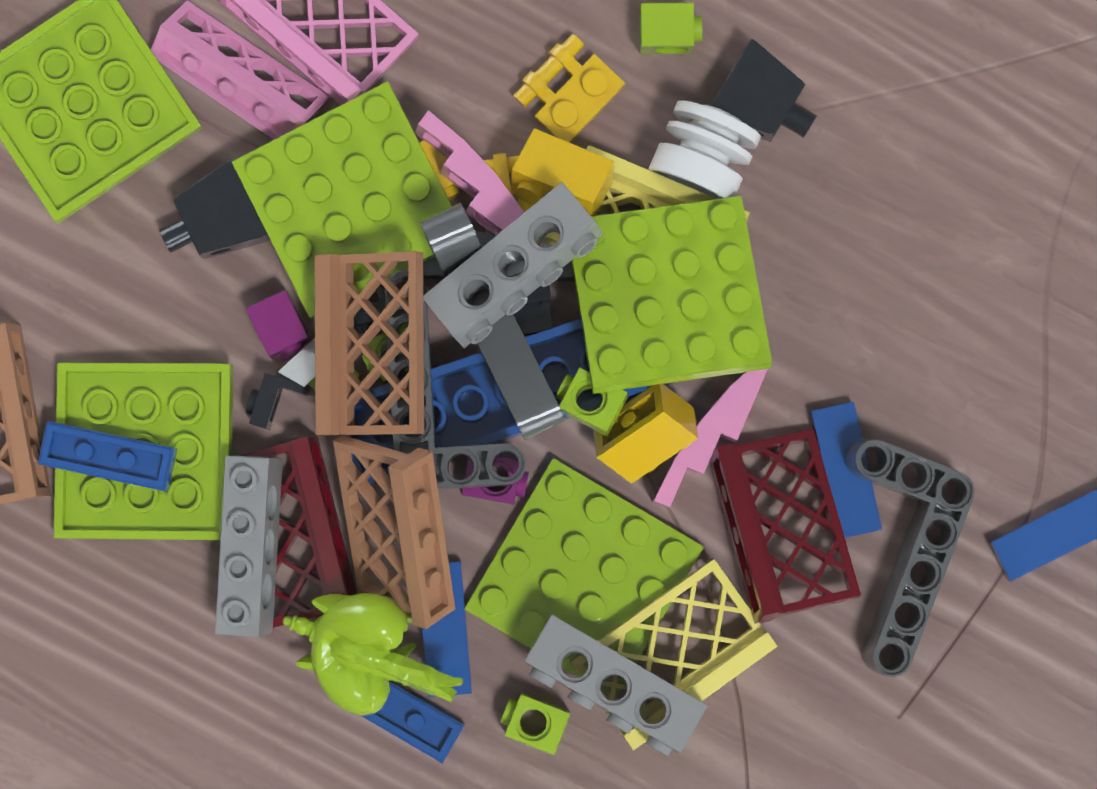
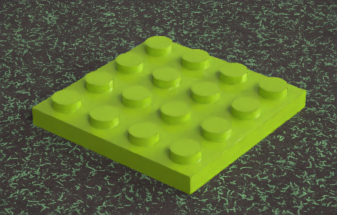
M78 0L0 51V140L57 224L63 222L203 129L118 0Z
M388 81L232 161L311 319L315 318V255L418 251L423 252V262L433 258L434 255L419 222L452 207ZM398 262L387 277L389 278L396 271L408 270V262ZM375 263L379 268L384 265V263ZM354 264V285L362 291L374 275L364 264Z
M742 196L591 216L603 232V235L597 239L598 243L590 253L581 258L575 257L571 262L593 394L771 369V352Z
M57 363L56 423L177 448V454L168 492L55 468L54 538L221 540L225 457L232 456L234 365L217 363Z
M553 458L464 610L531 649L551 615L598 641L686 578L704 546ZM672 602L667 603L661 608L659 623ZM654 614L641 623L652 625ZM634 627L625 634L623 652L642 654L649 642L651 630ZM618 639L610 644L608 648L616 650ZM570 654L564 659L562 667L580 677L570 662L579 654ZM627 658L634 663H637L638 661L636 659ZM587 661V662H585L583 665H584L585 668L588 670V661ZM612 676L606 678L605 680L611 681ZM618 677V683H625L622 678ZM601 686V690L609 695L610 687ZM616 688L615 699L621 690L619 688Z

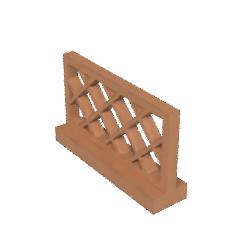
M423 252L315 255L316 435L424 434ZM398 262H408V281L399 290L387 276ZM375 263H384V265L379 268ZM354 264H364L374 275L362 291L354 285ZM380 284L394 297L381 314L368 300ZM400 306L409 314V326L401 336L387 322ZM361 307L374 320L362 337L354 329V316ZM382 329L394 344L380 359L368 344ZM400 351L409 359V372L401 381L388 368ZM361 353L375 366L362 382L354 374V361ZM381 374L394 388L382 404L369 391V388ZM400 397L409 405V425H399L388 413ZM363 398L375 412L364 426H355V405ZM381 419H382L386 425H377V424H378V423L381 421Z
M2 323L0 324V412L2 414L0 428L5 431L6 443L0 451V467L2 466L13 475L15 493L0 494V505L52 496L47 466L38 464L42 439L22 328L18 324ZM8 454H9L10 463L5 460L6 457L8 456Z
M341 435L333 440L358 594L374 593L392 599L403 611L411 613L413 625L427 629L455 610L433 452L417 448L411 453L406 454ZM351 454H354L366 468L363 474L352 462ZM382 463L390 465L388 466L390 477L381 467ZM370 476L373 477L386 495L383 498L378 495L367 481ZM357 491L371 506L372 510L370 513L359 502ZM390 501L395 506L396 516L387 506ZM377 515L392 533L389 538L373 520ZM364 530L379 548L376 552L366 542ZM396 540L401 545L402 555L393 545ZM383 554L398 572L395 577L381 561L380 557ZM370 568L385 586L384 588L372 585ZM402 579L407 584L408 594L399 583Z

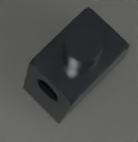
M752 38L711 104L713 107L734 115L743 123L756 130L761 135L760 139L769 142L772 141L781 125L804 138L817 117L814 113L795 103L805 83Z
M232 159L178 195L173 201L181 219L159 229L170 253L193 242L198 254L203 259L270 240L232 164Z

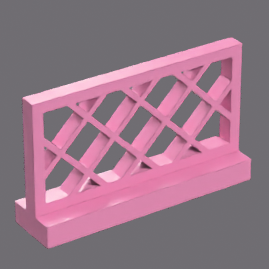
M220 0V4L319 90L330 96V99L338 106L368 92L419 37V33L381 0H363L368 5L369 19H344L343 0H337L338 20H313L312 0H307L308 21H289L282 15L281 1L291 0ZM267 1H276V9ZM374 11L377 12L382 18H375ZM393 26L404 36L395 47L376 48L375 27ZM370 27L371 48L346 49L344 28ZM339 28L340 49H321L314 42V29ZM300 29H308L309 37L306 36ZM377 56H386L379 64L377 63ZM341 57V65L333 58ZM346 57H372V72L362 83L347 71Z

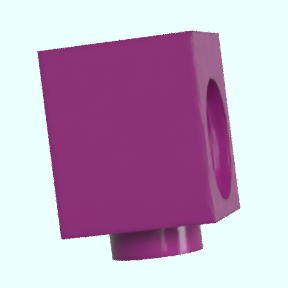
M286 290L246 308L247 314L271 359L280 356L282 362L288 361L304 348L303 344L311 341L305 325Z
M496 456L493 467L505 469L510 477L519 469V460ZM468 457L465 479L470 477L474 471V463L470 457ZM525 471L523 477L518 482L507 485L502 491L493 492L486 487L463 488L462 495L514 505L516 496L523 498L525 496L529 472Z

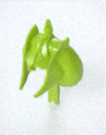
M360 593L352 596L343 594L323 595L312 600V604L324 613L315 622L309 621L305 617L298 618V615H295L294 618L285 616L283 619V624L290 626V631L294 630L299 635L308 636L309 641L312 643L311 653L296 662V666L301 669L314 671L319 685L329 700L351 714L364 716L377 713L384 706L390 693L389 680L402 683L403 686L409 685L419 691L438 696L449 702L455 699L454 695L457 693L451 687L463 684L462 678L452 677L437 671L429 665L407 658L416 648L415 643L395 649L401 644L403 633L408 629V623H413L411 613L403 611L395 601L386 596L374 593Z

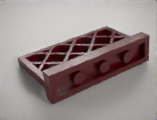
M814 429L734 446V443L717 446L710 458V464L755 625L772 621L776 617L859 598L861 592ZM805 442L810 460L804 470L781 458L788 445ZM781 447L777 455L770 451V449ZM758 453L772 462L762 480L746 471L742 458L743 455ZM776 465L799 478L789 496L766 483ZM811 467L813 469L815 478L808 474ZM803 481L819 490L822 501L815 512L793 499ZM750 483L757 487L754 494L752 493ZM761 491L784 503L774 521L769 520L757 511L755 501ZM788 507L810 519L800 538L778 525ZM823 509L827 519L820 516ZM815 523L831 532L833 544L827 554L805 541ZM761 525L769 529L765 536ZM773 533L796 545L785 564L769 554L767 543ZM800 548L822 561L812 580L790 567ZM835 551L837 553L839 562L832 558ZM827 565L843 574L847 590L832 593L817 584ZM773 567L781 571L777 579ZM785 575L808 587L800 601L783 604L779 585ZM812 591L821 595L808 599Z
M304 437L285 444L239 455L274 457L289 453L293 470L285 484L281 482L280 506L286 495L289 494L301 502L303 514L296 526L279 517V525L290 531L291 534L280 553L277 552L276 573L283 563L302 576L291 595L275 587V595L286 601V604L279 616L273 619V628L283 626L285 616L294 618L295 615H298V618L305 617L310 619L324 614L318 608L311 609L296 600L308 579L322 587L323 595L343 594L352 596L357 594L318 437ZM294 481H296L298 492L291 488ZM305 523L307 526L308 534L301 531ZM297 537H300L312 546L314 555L306 569L286 557ZM315 566L317 567L319 577L312 574ZM292 606L302 611L287 615Z

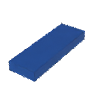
M854 402L810 411L813 429L844 537L847 538L882 530L872 483L850 473L845 463V454L848 447L855 441L862 439ZM864 450L861 457V461L863 467L867 471H869L867 458Z
M47 421L38 464L168 492L177 448Z
M1097 488L989 542L1008 581L1011 582L1097 539Z
M461 562L449 563L455 610L429 628H422L425 665H429L437 671L452 677L462 678V685L451 687L457 691L455 695L471 694L472 685L466 613L464 610Z
M389 680L390 693L384 706L377 713L362 717L443 764L465 724Z

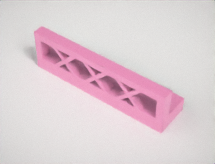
M188 0L160 25L151 48L158 62L273 140L313 120L326 106L330 96ZM187 18L202 28L203 33L191 32L182 26L181 23ZM218 46L230 47L237 52L238 57L226 56L219 51ZM253 70H264L273 76L274 81H263L254 74ZM289 94L301 95L312 104L305 109L291 100Z

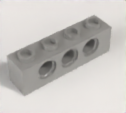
M561 182L423 296V300L463 348L470 343L477 344L491 333L492 325L505 314L509 316L518 312L527 303V296L538 287H545L556 281L563 272L562 268L575 257L581 258L590 253L596 247L597 239L603 235V232L585 208ZM552 232L560 233V239L554 246L550 248L541 247V242L547 234ZM525 261V267L519 275L515 277L506 276L507 269L513 262ZM483 289L490 290L489 298L484 304L472 306V298L476 292Z
M257 456L225 457L215 634L262 637L273 634L283 458Z
M551 615L525 660V663L532 667L529 676L550 688L553 687L555 682L560 683L571 690L567 697L568 699L591 711L594 704L610 713L606 719L607 722L628 734L633 727L649 736L645 744L667 757L672 750L681 754L708 707L701 701L554 615ZM570 654H581L588 661V670L580 678H570L562 670L563 661ZM618 676L625 681L627 692L621 700L609 701L602 695L601 684L606 678ZM657 699L664 704L666 715L660 723L649 724L641 718L639 709L645 700Z

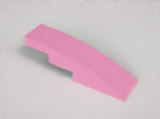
M428 110L418 123L415 134L448 158L443 164L440 174L474 198L469 204L466 214L497 236L520 217L524 211L497 174L468 143Z
M768 369L744 373L722 394L697 423L698 439L687 448L679 451L673 459L652 502L670 508L686 469L703 475L719 437L721 436L732 442L738 440Z

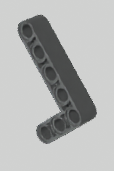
M461 203L419 222L444 278L482 248ZM483 289L476 292L472 298V306L484 304L489 298L490 290ZM505 314L492 325L491 333L484 340L477 343L524 440H527L564 422L565 418L514 315L507 316Z
M408 270L396 271L390 275L389 279L396 286L401 281L408 280ZM423 281V296H424V295L427 293V290H426V287H425V284H424V281ZM385 289V304L387 307L394 297ZM423 300L424 418L426 420V429L424 434L415 438L407 437L404 434H393L394 450L406 454L411 453L417 448L432 451L438 490L515 484L525 473L526 461L521 450L512 444L436 448L428 305ZM400 306L387 322L398 332L402 326L409 324V314ZM387 336V339H388V350H389L394 343H393V341ZM401 351L389 364V369L398 379L405 370L409 369V359ZM390 384V392H392L394 388ZM400 397L391 409L392 417L399 425H402L403 419L409 414V405ZM503 452H510L519 460V469L513 476L507 478L497 475L493 468L494 459ZM458 455H466L474 463L472 475L464 480L454 479L448 469L451 459Z
M861 439L852 443L845 454L846 467L850 473L858 478L918 501L862 652L863 661L869 669L885 676L896 677L905 673L912 663L972 504L975 490L973 482L962 472L881 440ZM868 447L873 448L878 457L876 466L870 471L863 467L861 461L862 454ZM909 463L913 464L917 470V479L910 487L904 484L901 477L903 468ZM951 479L956 485L957 492L952 501L946 502L942 497V486L947 480ZM936 520L941 526V536L935 543H930L926 537V528L929 523ZM921 561L925 566L926 575L922 582L915 585L911 580L910 572L913 565ZM906 602L910 607V618L905 624L899 626L895 621V610L900 604ZM891 644L895 650L894 660L888 666L883 667L879 661V653L885 645Z

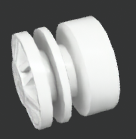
M685 100L677 101L673 114L682 122L669 121L666 130L677 140L681 141L680 145L659 143L648 170L717 199L735 197L743 178L727 165L729 162L749 165L753 156L743 148L756 149L761 135L734 115L719 108Z

